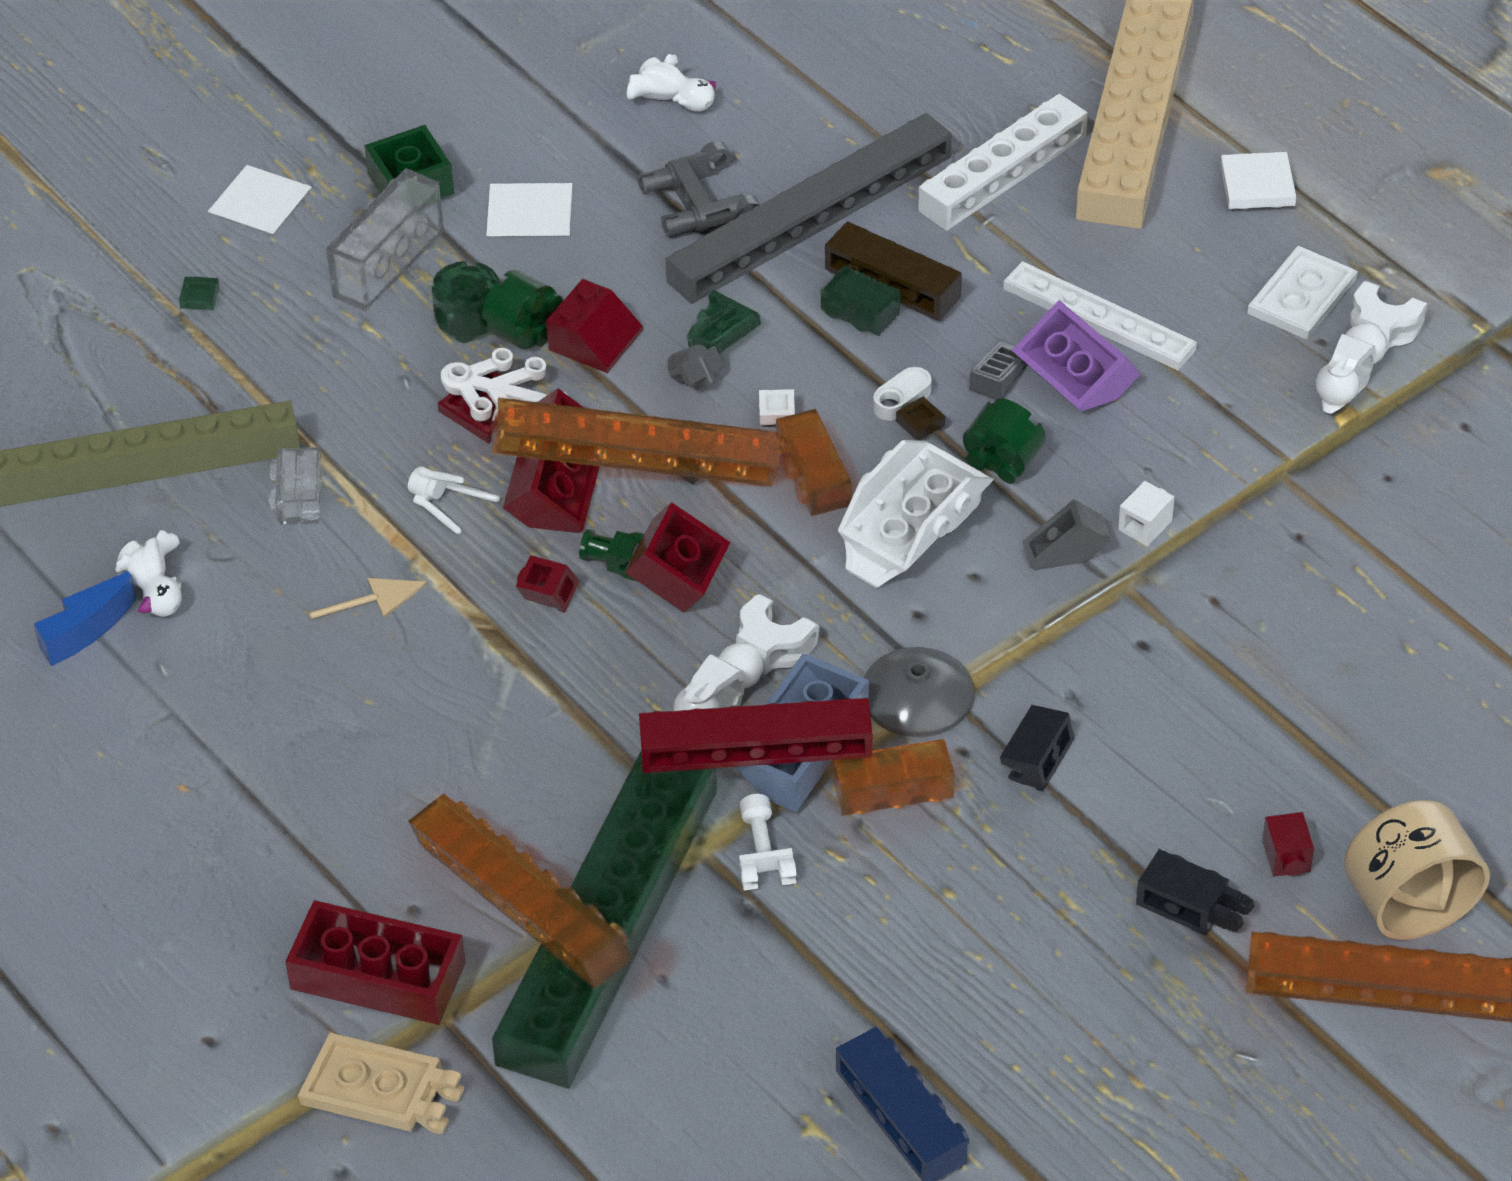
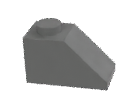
M1073 499L1022 542L1030 567L1034 570L1084 563L1109 544L1111 538L1103 515Z

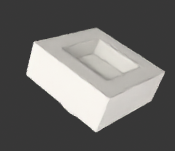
M794 389L759 390L760 425L795 424Z

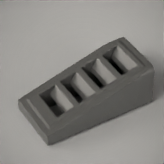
M999 341L970 373L969 390L993 399L1003 398L1026 365L1012 351L1015 346Z

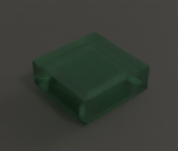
M185 276L179 297L180 309L214 310L220 287L218 278Z

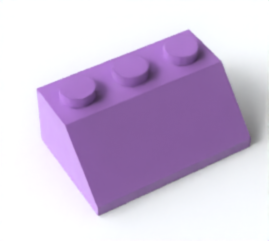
M1060 300L1012 349L1021 360L1080 411L1117 400L1141 375L1126 356Z

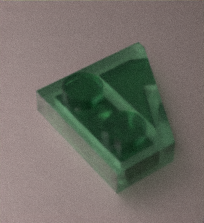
M713 290L708 296V307L706 310H700L696 324L691 327L687 334L689 347L702 345L707 349L716 346L720 354L761 325L760 314Z

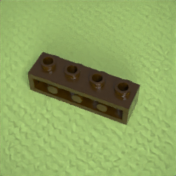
M849 221L825 244L826 270L938 321L961 298L962 272Z

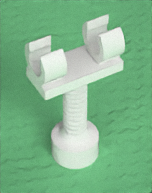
M751 794L744 797L739 804L741 816L744 822L751 824L757 853L739 855V870L743 890L758 889L757 873L779 870L782 885L796 884L795 876L797 874L792 848L771 850L766 821L772 815L769 798L763 794Z

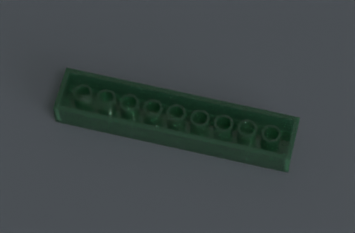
M640 751L492 1037L495 1066L570 1089L717 793L716 768L643 773Z

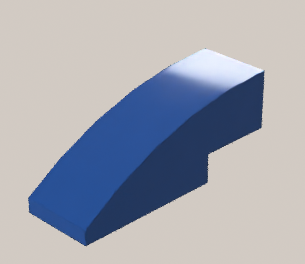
M129 571L61 599L64 611L34 623L39 648L49 664L53 666L91 645L110 630L128 611L136 600L132 577Z

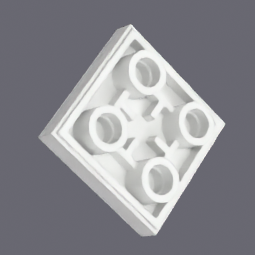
M1287 152L1221 155L1220 165L1229 209L1245 210L1259 207L1280 208L1283 206H1295L1296 193Z

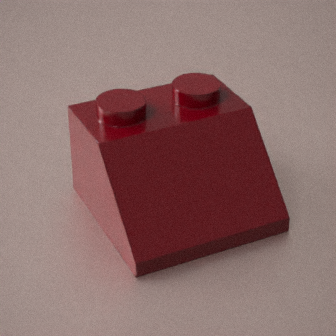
M583 278L546 321L548 348L550 351L607 374L643 331V326L611 289Z

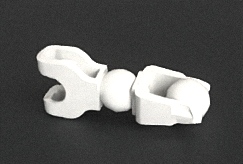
M1364 281L1353 297L1354 309L1351 311L1349 319L1352 328L1346 334L1341 335L1331 361L1319 370L1315 380L1316 391L1320 398H1322L1324 412L1332 414L1354 399L1367 385L1373 364L1380 361L1390 347L1406 345L1415 340L1423 326L1428 303L1411 298L1403 305L1386 304L1377 296L1379 285Z
M761 594L754 596L740 610L741 626L739 633L736 635V643L723 649L719 657L710 654L693 676L691 683L678 693L673 704V711L740 706L744 689L756 684L761 674L766 675L775 668L793 667L803 653L809 655L818 642L819 624L804 617L791 625L773 623V600Z

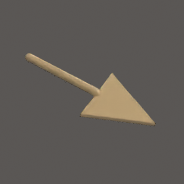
M367 578L373 594L310 612L309 617L315 619L377 601L380 611L385 618L427 585V582Z

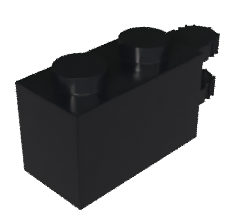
M1158 849L1138 880L1136 905L1203 935H1207L1213 924L1232 932H1238L1244 924L1242 916L1239 914L1248 915L1255 906L1250 896L1229 887L1228 878L1221 876L1214 870H1207L1186 861L1179 855L1170 854L1161 849Z

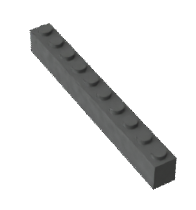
M928 113L908 121L905 125L883 135L878 140L858 149L853 154L831 164L826 169L806 178L801 183L781 192L767 202L754 207L749 212L727 222L722 227L702 236L697 241L666 257L667 283L691 304L697 302L951 158L952 133Z

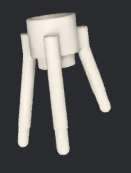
M422 466L412 472L408 481V490L415 495L413 502L427 509L456 534L461 533V528L429 502V500L439 499L444 493L445 488L493 502L501 500L498 495L458 484L464 481V478L461 476L432 471Z

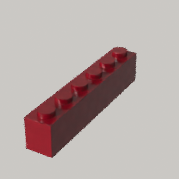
M868 698L639 713L643 773L872 758L873 733Z

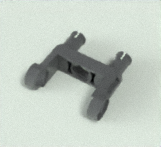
M712 141L706 144L700 153L668 161L665 164V168L638 174L639 186L644 195L671 187L675 189L686 209L685 211L661 217L662 227L667 237L692 229L703 232L721 227L727 222L743 215L739 214V212L744 207L753 205L754 208L760 205L756 197L743 194L714 202L710 201L699 179L719 174V171L729 165L731 153L723 142ZM723 153L719 160L709 162L713 155Z

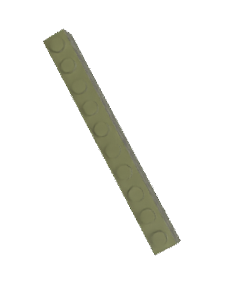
M292 400L0 450V507L299 455L301 450Z

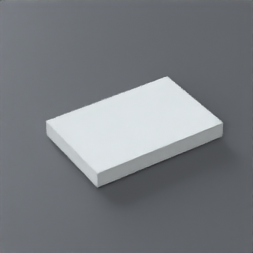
M1297 246L1250 302L1247 314L1308 340L1357 280L1358 271Z

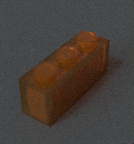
M812 409L777 418L776 434L772 435L773 448L777 455L782 454L784 458L783 465L787 478L789 480L794 479L795 491L799 503L806 504L811 516L848 507L852 500V481L817 410Z
M945 739L872 750V758L833 760V783L842 816L864 814L874 810L901 808L911 804L929 801L938 802L943 799L954 798L955 773Z

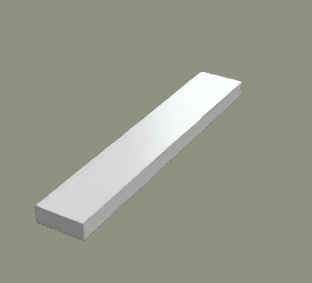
M1023 261L1004 280V290L1047 310H1050L1060 300L1100 335L1179 371L1196 351V341Z

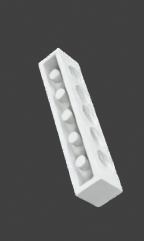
M1061 94L1056 95L1047 102H1043L1038 108L1019 118L1014 124L995 134L993 138L978 148H974L969 154L950 164L933 178L923 182L919 186L918 211L944 230H949L1084 139L1087 131L1088 112Z

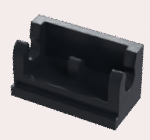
M1037 705L1030 706L1000 756L1001 764L1010 768H1017L1022 772L1011 771L1008 775L1010 780L1036 787L1038 791L1043 792L1074 741L1069 713Z

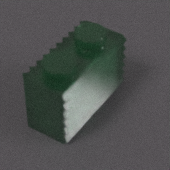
M846 265L820 290L821 310L833 319L840 318L853 324L861 332L868 331L880 336L881 332H884L885 328L900 313V291L898 288L889 287L886 283L883 284L875 278L871 279L869 275L860 274L858 270L854 271L852 267L848 268Z

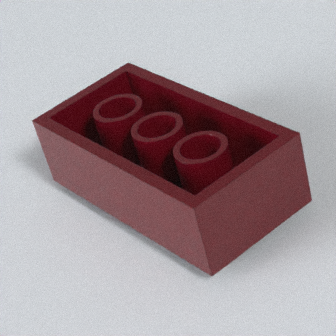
M313 900L285 963L291 990L439 1025L466 961L461 934Z

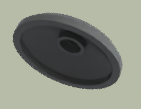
M908 647L889 652L876 660L864 676L865 679L869 680L871 718L882 728L902 736L928 737L946 732L958 725L966 717L973 701V683L966 668L951 655L932 648Z

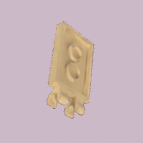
M330 1032L298 1094L300 1105L384 1126L411 1132L415 1123H419L433 1133L443 1134L449 1123V1118L442 1117L446 1106L441 1103L432 1102L437 1092L446 1100L459 1102L465 1088L462 1085H458L462 1077L459 1072L441 1070L440 1058Z

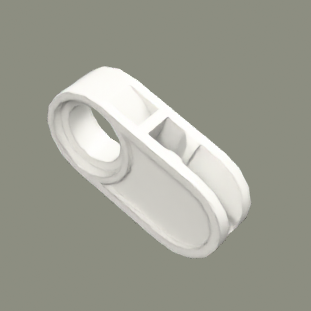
M910 367L883 384L874 392V414L882 420L893 421L896 420V411L923 396L927 399L931 394L932 378L930 373L920 367ZM886 399H893L898 404L888 407L882 405L881 402Z

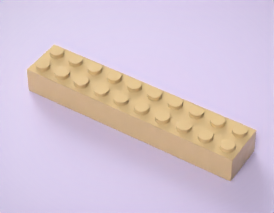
M1126 0L1078 186L1076 220L1142 229L1193 17L1194 0Z

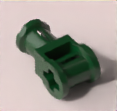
M586 529L581 539L579 558L581 560H589L591 558L606 562L607 571L618 573L628 580L636 581L626 574L625 570L638 547L636 543L640 544L644 534L638 532L628 534L616 531L614 538L595 534V530Z

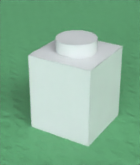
M1144 481L1120 505L1118 530L1149 546L1172 522L1174 496L1167 493L1164 489Z

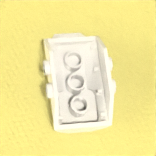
M902 440L893 450H889L884 454L881 462L871 472L863 475L838 528V532L845 543V569L869 585L879 588L891 578L906 571L938 537L941 538L946 533L955 530L980 504L982 492L994 479L927 441Z

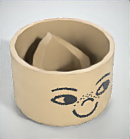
M1433 800L1406 802L1379 814L1355 835L1347 848L1344 859L1346 875L1377 927L1385 936L1397 940L1417 939L1450 926L1467 914L1478 903L1485 893L1490 879V871L1487 864L1454 812L1445 804Z

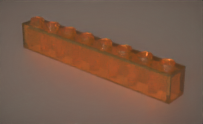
M499 397L492 419V453L769 487L773 486L780 466L779 434L776 431Z
M443 793L408 820L423 849L594 989L632 959L625 946L628 938L616 923L613 922L610 925L606 923L596 907L592 904L586 907L571 887L562 888L556 877L548 869L541 871L528 853L525 851L521 854L518 853L512 842L504 834L498 837L489 823L482 817L478 820L474 818L470 809L462 801L456 803Z
M1251 931L1245 993L1512 1022V958H1493L1477 956L1471 953L1456 954L1438 952L1433 949L1419 950L1401 948L1394 945L1363 944L1350 940L1336 941L1318 939L1313 936L1299 937L1280 935L1274 932L1261 933Z

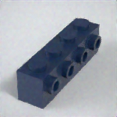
M876 1026L836 1048V1072L922 1181H936L967 1163V1147L969 1144L967 1132L960 1123L954 1124L949 1118L942 1100L936 1094L931 1095L925 1088L918 1070L912 1065L908 1066L901 1058L900 1050L892 1038H885Z

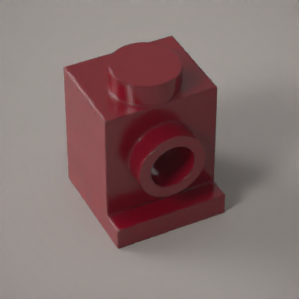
M530 555L525 567L518 574L515 587L525 600L551 606L565 613L580 581L568 565Z

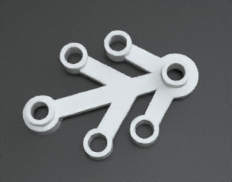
M497 348L493 351L492 358L470 366L460 362L446 365L441 371V383L447 392L453 395H462L471 409V416L478 421H485L491 417V401L485 397H479L476 390L487 392L504 417V425L508 429L519 430L525 425L526 413L522 408L513 406L509 399L533 405L547 396L544 393L515 386L529 380L536 381L542 379L545 376L546 363L539 357H531L526 360L524 368L492 379L482 377L496 370L507 371L511 368L512 352L506 348Z

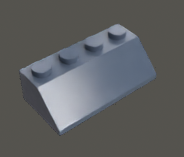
M803 653L766 705L770 703L783 704L842 700L846 698L869 699V680ZM833 760L740 766L736 768L759 794L766 795L769 801L797 812Z

